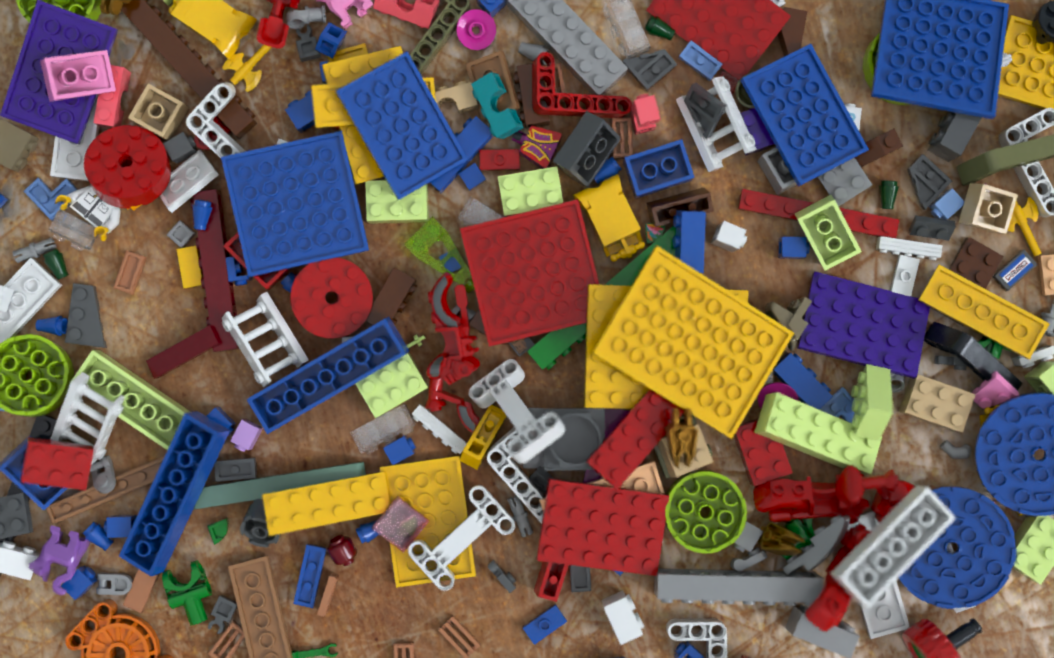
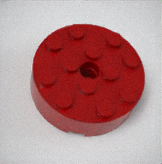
M122 125L110 128L99 134L91 142L85 153L84 171L92 189L102 201L114 207L130 209L132 206L147 205L164 192L170 181V161L163 143L154 133L139 126Z
M332 258L309 263L298 273L292 284L290 302L296 319L307 331L323 338H341L355 332L364 324L372 308L373 294L367 276L357 265L342 258ZM328 292H334L337 296V300L332 304L328 303L325 299Z

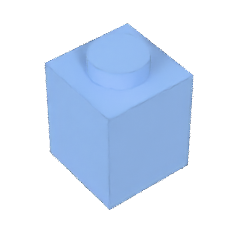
M952 188L944 192L928 207L932 210L931 214L935 218L947 220L964 205V200Z

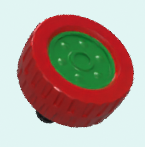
M972 618L969 622L962 624L945 636L933 622L928 619H922L905 630L902 638L913 658H961L956 650L976 637L978 633H982V627Z

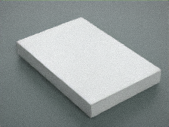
M198 150L171 172L170 181L164 192L160 195V198L167 209L173 213L219 174L201 150Z

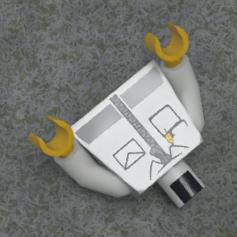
M91 186L75 190L66 196L59 195L56 197L55 204L64 202L60 206L61 210H65L69 203L74 211L95 227L94 237L102 234L101 241H105L107 234L119 225L120 208L102 201Z

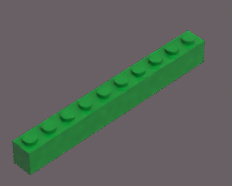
M672 226L605 285L632 286L655 246L675 256L673 236H676V227ZM587 323L549 332L530 348L527 353L542 370L545 367L549 370L557 363L555 359L559 355L566 356L572 350L570 346L573 343L577 342L579 344L586 338Z

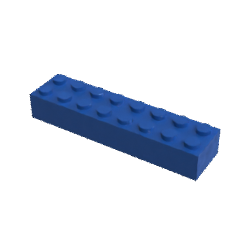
M387 317L246 400L266 433L269 434L406 355L409 349L391 318Z
M198 411L184 414L119 557L151 577L165 571L230 432L229 429Z

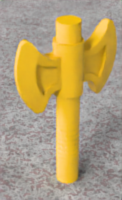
M263 45L245 63L242 62L243 53L234 54L230 61L228 59L225 61L222 69L235 70L236 72L230 81L236 85L244 79L246 82L245 90L249 92L259 84L262 76L261 70L256 72L251 70L272 47Z
M1028 197L1023 208H1021L1016 200L1008 231L1014 232V226L1017 223L1035 257L1042 253L1030 230L1027 218L1037 222L1038 208L1034 200Z

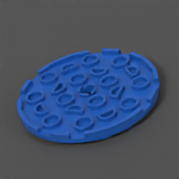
M1023 394L1002 403L982 424L975 443L976 469L987 491L1004 506L1021 514L1031 516L1054 515V394ZM1038 449H1043L1044 457L1036 460L1033 456L1034 452Z
M957 486L930 489L953 514L955 519L898 578L914 596L936 607L946 609L969 608L981 604L1000 591L1008 581V576L1013 565H1015L1017 549L1012 525L998 505L977 491ZM949 542H955L958 545L957 550L953 553L947 551Z

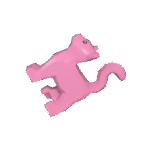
M315 0L325 3L329 10L341 19L340 25L345 30L352 25L351 18L347 12L348 9L355 6L357 14L362 18L367 14V9L374 6L371 0Z

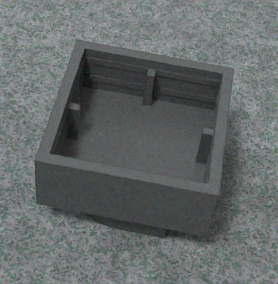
M605 408L543 409V415L549 412L555 413L565 426L564 434L544 449V471L594 470L586 461L605 440Z

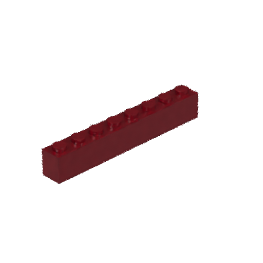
M217 189L198 191L190 199L191 208L195 200L210 201L211 207H213L206 230L195 229L198 232L196 246L198 250L200 249L201 255L198 258L200 269L203 270L201 285L206 292L204 306L205 309H208L209 317H206L207 326L214 325L221 344L213 348V352L237 350L240 348L231 333L227 332L222 325L224 314L229 311L232 317L237 316L233 283L229 282L226 258L229 257V252L223 247L227 243L221 192Z

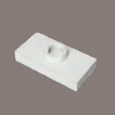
M898 255L890 291L911 297L920 259Z

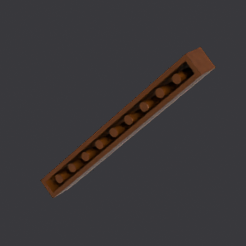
M132 0L128 4H123L121 11L202 100L215 86L224 82L222 78L216 79L214 76L216 72L208 63L204 65L200 61L202 56L195 49L191 51L187 47L189 42L181 34L177 36L173 32L176 28L168 19L165 22L160 17L162 13L155 5L151 7L147 3L149 0ZM221 87V95L228 97L229 92L227 88ZM235 94L234 98L217 116L236 137L241 139L258 123L253 119L256 115L248 107L244 109L240 105L243 101ZM208 101L207 105H208V106L211 108V110L214 112V111H215V105H214V103Z

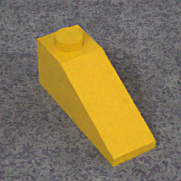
M494 405L488 407L462 451L461 462L478 470L507 417L503 410Z

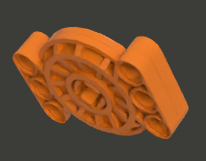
M111 599L98 603L65 639L68 649L73 651L81 649V658H114L117 655V646L125 650V658H173L167 654L160 656L159 639L149 623L133 614H117L118 606ZM103 605L108 607L109 614L103 612ZM89 620L94 622L95 629L89 627ZM75 635L80 637V644L76 643L74 639Z

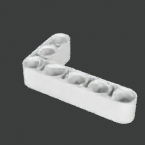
M223 82L215 86L186 119L188 128L220 158L246 152L213 121L235 96V87L229 82ZM221 87H225L228 89V97H223L221 95ZM208 101L214 103V112L208 110ZM195 116L201 119V126L195 125L193 121ZM210 130L217 134L216 140L210 139ZM225 145H229L232 148V154L225 153Z
M1044 109L1001 132L999 135L1001 146L1005 147L1028 141V138L1053 126L1054 109ZM1044 114L1049 118L1048 123L1043 118ZM1026 124L1031 126V132L1027 131ZM1008 133L1014 136V141L1008 138ZM1040 162L1013 168L1028 197H1031L1036 203L1039 216L1045 218L1053 216L1054 188ZM1028 168H1030L1033 172L1032 177L1029 176L1027 173ZM1038 185L1042 188V194L1037 192ZM1047 203H1049L1052 207L1051 212H1049L1046 208Z
M514 426L488 449L487 461L542 523L543 511L540 503L532 505L530 500L534 497L542 499L545 496L511 459L512 456L507 450L506 441L513 439L519 434ZM493 452H499L502 455L496 461L492 460L490 456ZM507 467H512L515 470L512 475L504 474V470ZM520 482H525L528 484V487L525 490H519L517 485Z
M671 619L666 624V631L671 639L675 641H706V658H727V629L719 619ZM675 625L681 627V631L678 634L671 633V628ZM695 625L701 626V631L698 634L691 633V629ZM720 625L721 631L713 634L711 632L713 626ZM714 646H721V651L718 654L712 653Z

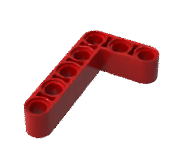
M542 52L532 62V107L537 114L583 117L586 111L600 118H622L631 111L632 102L624 96L555 93L554 57L548 52ZM544 60L547 67L541 66L539 61ZM540 80H544L547 83L546 88L541 86ZM540 99L546 101V108L541 106ZM560 100L566 103V109L560 106ZM579 102H583L585 104L586 110L582 109L579 106ZM598 103H602L605 106V111L599 108ZM618 104L623 106L624 112L618 109Z

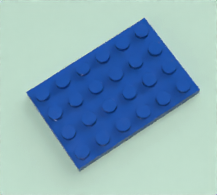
M812 44L740 80L798 187L869 150Z
M408 51L335 91L397 200L402 199L468 160Z

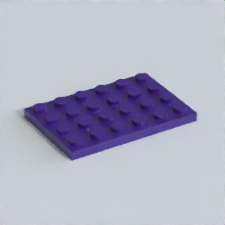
M37 0L0 116L80 144L96 95L49 102L40 61L44 58L107 50L109 57L118 29Z
M814 272L808 293V299L812 302L803 317V320L808 322L799 337L797 349L863 366L869 364L890 369V373L913 379L917 378L930 307L918 301L919 298Z

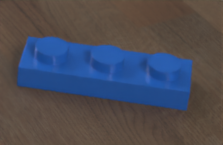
M306 544L293 604L314 608L327 552L326 547Z

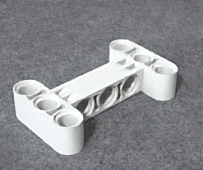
M508 359L475 383L469 390V396L482 409L489 407L496 401L519 432L518 435L508 442L507 450L518 463H525L564 434L565 426L559 417L552 412L544 414L538 420L534 418L513 389L524 380L525 372L516 360Z
M482 485L473 486L469 493V498L477 509L433 550L426 542L420 539L413 541L409 546L408 553L410 557L441 590L451 589L455 581V576L447 565L488 527L493 525L498 532L504 535L512 533L515 528L514 519ZM481 489L484 492V497L481 500H476L473 497L474 490ZM490 504H494L498 508V512L494 515H490L486 511L487 506ZM507 519L511 522L512 525L508 530L500 527L502 520ZM414 545H421L424 552L420 555L413 552ZM428 560L436 561L437 568L434 570L427 568L426 562ZM448 575L451 578V582L448 585L442 584L440 582L441 576Z

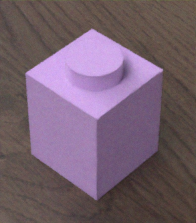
M242 419L231 442L235 443L234 447L241 451L252 450L263 428L247 419Z

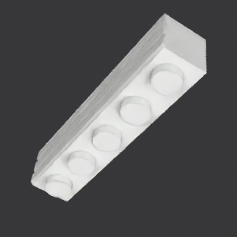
M882 236L877 237L876 250H880V253L892 252L893 255L901 253L908 257L914 255L920 259L928 257L929 260L941 258L943 245Z
M419 404L412 413V418L417 422H422V426L427 430L430 429L436 438L440 437L444 445L452 447L451 450L455 454H460L467 442Z

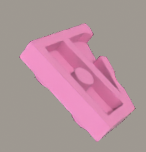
M997 371L992 374V378L989 381H983L980 387L975 388L971 392L976 394L974 402L982 409L1002 404L1009 399L1019 396V392Z

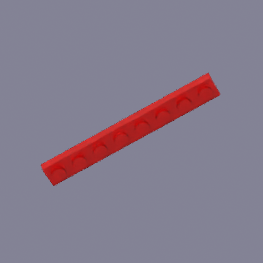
M742 189L738 209L798 221L795 213L814 203ZM839 208L851 232L877 237L896 238L899 219Z

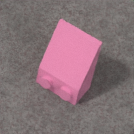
M107 50L44 58L40 61L49 102L116 91Z

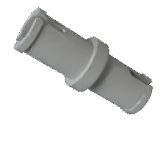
M50 237L38 243L32 242L29 246L19 250H14L13 256L22 254V256L14 258L17 263H20L32 257L38 258L40 254L51 250H56L57 246L56 244L47 246V244L55 242Z
M515 495L514 500L512 497L508 498L507 502L514 515L512 518L517 523L521 537H526L527 533L528 536L531 535L533 530L527 518L528 513L524 511L519 497Z

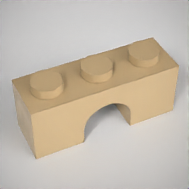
M461 81L451 88L443 86L436 89L435 97L438 107L442 103L450 101L457 106L459 114L478 109L477 101L472 93L473 87L471 82Z

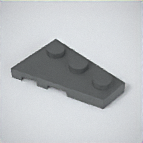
M73 283L65 343L107 348L103 336V324L100 320L96 286Z

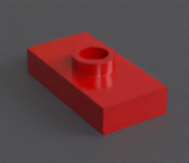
M519 149L480 150V171L520 170Z

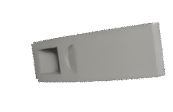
M838 515L830 521V526L827 528L822 526L814 531L815 536L810 539L813 544L802 550L804 554L801 556L795 555L786 561L788 565L783 567L787 575L794 573L803 566H805L807 571H810L826 560L844 537L851 520L849 515L843 517Z

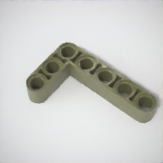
M440 0L446 7L410 54L414 64L419 65L418 71L421 75L456 30L460 17L470 10V0H463L466 2V5L462 8L456 6V3L460 0ZM448 16L455 18L450 24L444 22ZM435 32L443 34L442 38L438 40L433 39L432 36ZM429 48L431 52L429 55L424 56L421 54V50Z
M1054 135L993 149L958 165L956 168L962 186L980 181L999 171L1054 158Z

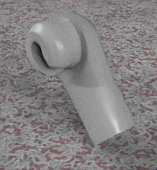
M945 440L940 445L953 459H966L972 452V448L967 444L961 447H954L948 440Z

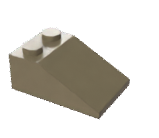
M0 118V164L19 172L26 166L27 158L36 149L39 138L21 127Z

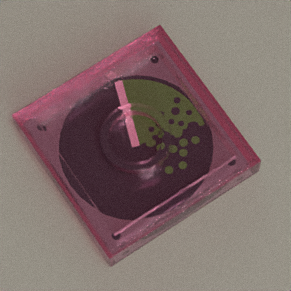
M397 496L375 522L372 529L404 553L429 523V519Z

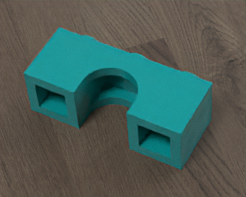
M490 72L471 84L473 96L480 102L482 115L488 119L490 123L489 129L494 137L505 139L524 128L516 110L507 108L500 112L497 108L498 98L507 92L499 74Z

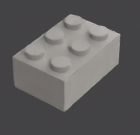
M803 605L800 608L793 606L785 627L787 631L794 637L844 657H852L860 637L854 632L855 628L846 622L840 621L838 626H833L827 632L821 631L805 617V611L808 607Z

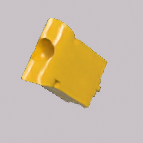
M173 0V5L168 9L169 13L184 26L217 47L229 61L239 48L240 40L250 32L257 22V19L253 16L235 10L222 0Z
M619 174L603 180L599 187L586 188L573 194L575 200L578 199L579 205L586 212L606 257L610 256L612 262H616L620 258L625 259L628 257L629 259L637 250L645 247V243L640 235L641 228L622 192Z

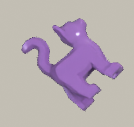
M51 525V537L43 545L40 556L35 561L30 562L29 569L34 574L42 577L43 581L47 582L52 563L66 567L67 572L58 576L52 584L53 592L58 595H64L67 590L60 585L62 582L72 579L80 559L87 551L90 541L83 537L79 539L78 532L70 531L68 534L70 538L67 545L62 544L63 532L60 531L61 528Z

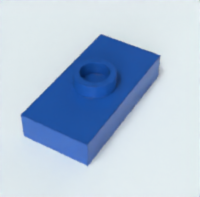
M554 604L524 625L523 630L535 645L565 624L567 619L557 605Z

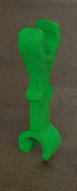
M330 643L318 649L292 651L293 658H313L320 655L335 657L338 655V652L330 653L329 648L336 647L337 644Z

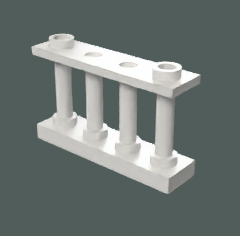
M724 76L713 78L714 87L707 91L713 96L718 94L721 102L727 105L723 114L727 113L731 124L717 130L707 139L703 136L705 131L700 122H695L692 112L684 102L686 95L676 99L708 172L722 168V159L742 149L745 154L757 150L755 140L748 132L730 92V84ZM735 131L740 142L718 153L714 147V141Z
M268 292L258 297L256 300L257 304L253 308L235 317H232L228 311L222 317L224 329L231 333L254 371L255 380L262 384L263 388L271 382L269 376L291 364L295 365L298 369L309 361ZM260 312L264 313L267 323L243 335L238 324ZM269 330H274L278 336L277 340L254 352L248 342ZM280 347L286 349L288 357L267 369H264L258 360Z
M82 372L70 383L50 440L61 441L69 439L76 444L91 445L94 449L92 465L97 459L101 460L107 452L105 447L115 421L123 411L124 406L122 404L125 397L121 395L112 402L88 388L87 382L90 376ZM85 395L109 409L107 415L104 416L84 404L82 396ZM77 410L102 423L101 431L79 419L76 414ZM72 424L97 438L95 445L73 433L71 429Z

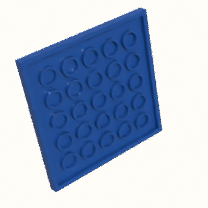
M885 0L871 97L993 119L996 115L1009 4L991 0Z
M342 131L221 157L248 277L369 251Z

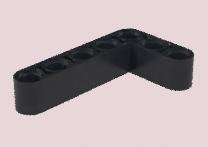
M933 322L925 333L924 341L927 344L955 355L983 381H989L992 378V374L997 371L1017 391L1023 383L969 334L938 322Z

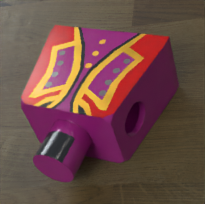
M530 126L527 134L521 131L514 133L512 141L522 145L519 151L521 156L539 168L544 169L549 167L562 134Z

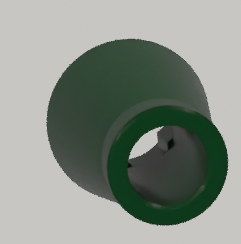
M652 15L644 28L648 34L665 38L669 41L675 33V30L662 19Z
M881 180V185H879L881 209H894L899 186H897L898 181Z
M58 249L43 255L45 259L43 262L56 276L57 280L69 275L63 254Z

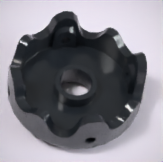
M1054 0L1040 7L1032 23V27L1037 30L1036 40L1039 44L1046 42L1054 43Z

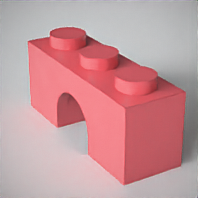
M375 0L373 9L379 10L383 14L398 17L402 21L414 23L418 27L429 29L435 21L440 0H416L415 4H409L404 0Z
M115 65L110 66L116 91L98 94L93 122L99 127L108 129L122 125L124 111L120 105L123 91L128 92L131 72L126 68Z
M649 94L639 95L634 100L630 111L635 135L655 130L656 123L660 121L655 96H649Z

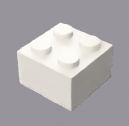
M622 590L601 600L621 645L643 635L641 629L644 628L638 612L634 614L632 611L636 608L629 594L625 595Z

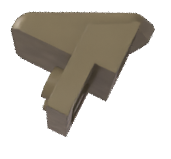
M806 297L796 299V301L792 300L787 310L775 302H769L765 306V312L768 317L794 332L787 344L791 351L797 346V340L808 322L801 319L812 302Z

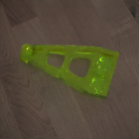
M432 216L404 245L419 260L442 274L448 272L453 277V281L458 284H464L466 291L470 293L475 289L471 272L448 232ZM437 241H442L448 251L442 260H436L428 254V250ZM452 257L461 265V270L457 274L451 273L444 266ZM467 278H471V279L465 284V280H466Z

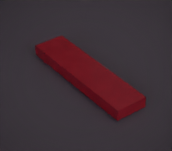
M209 325L146 360L153 378L158 379L221 344L214 325Z

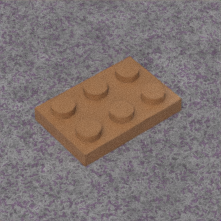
M500 50L466 64L471 84L490 72L499 74L507 91L498 98L497 108L500 112L507 108L520 109L504 51ZM477 101V105H478L479 113H480V116H481V120L484 121V122H485V121H488V119H486V118L482 115V112H481V108H482V107H481V104H480L479 101Z

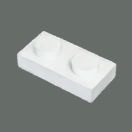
M1047 345L1036 349L1030 359L1022 356L1012 358L1014 366L1027 368L1035 365L1034 361L1050 360L1054 358V345Z

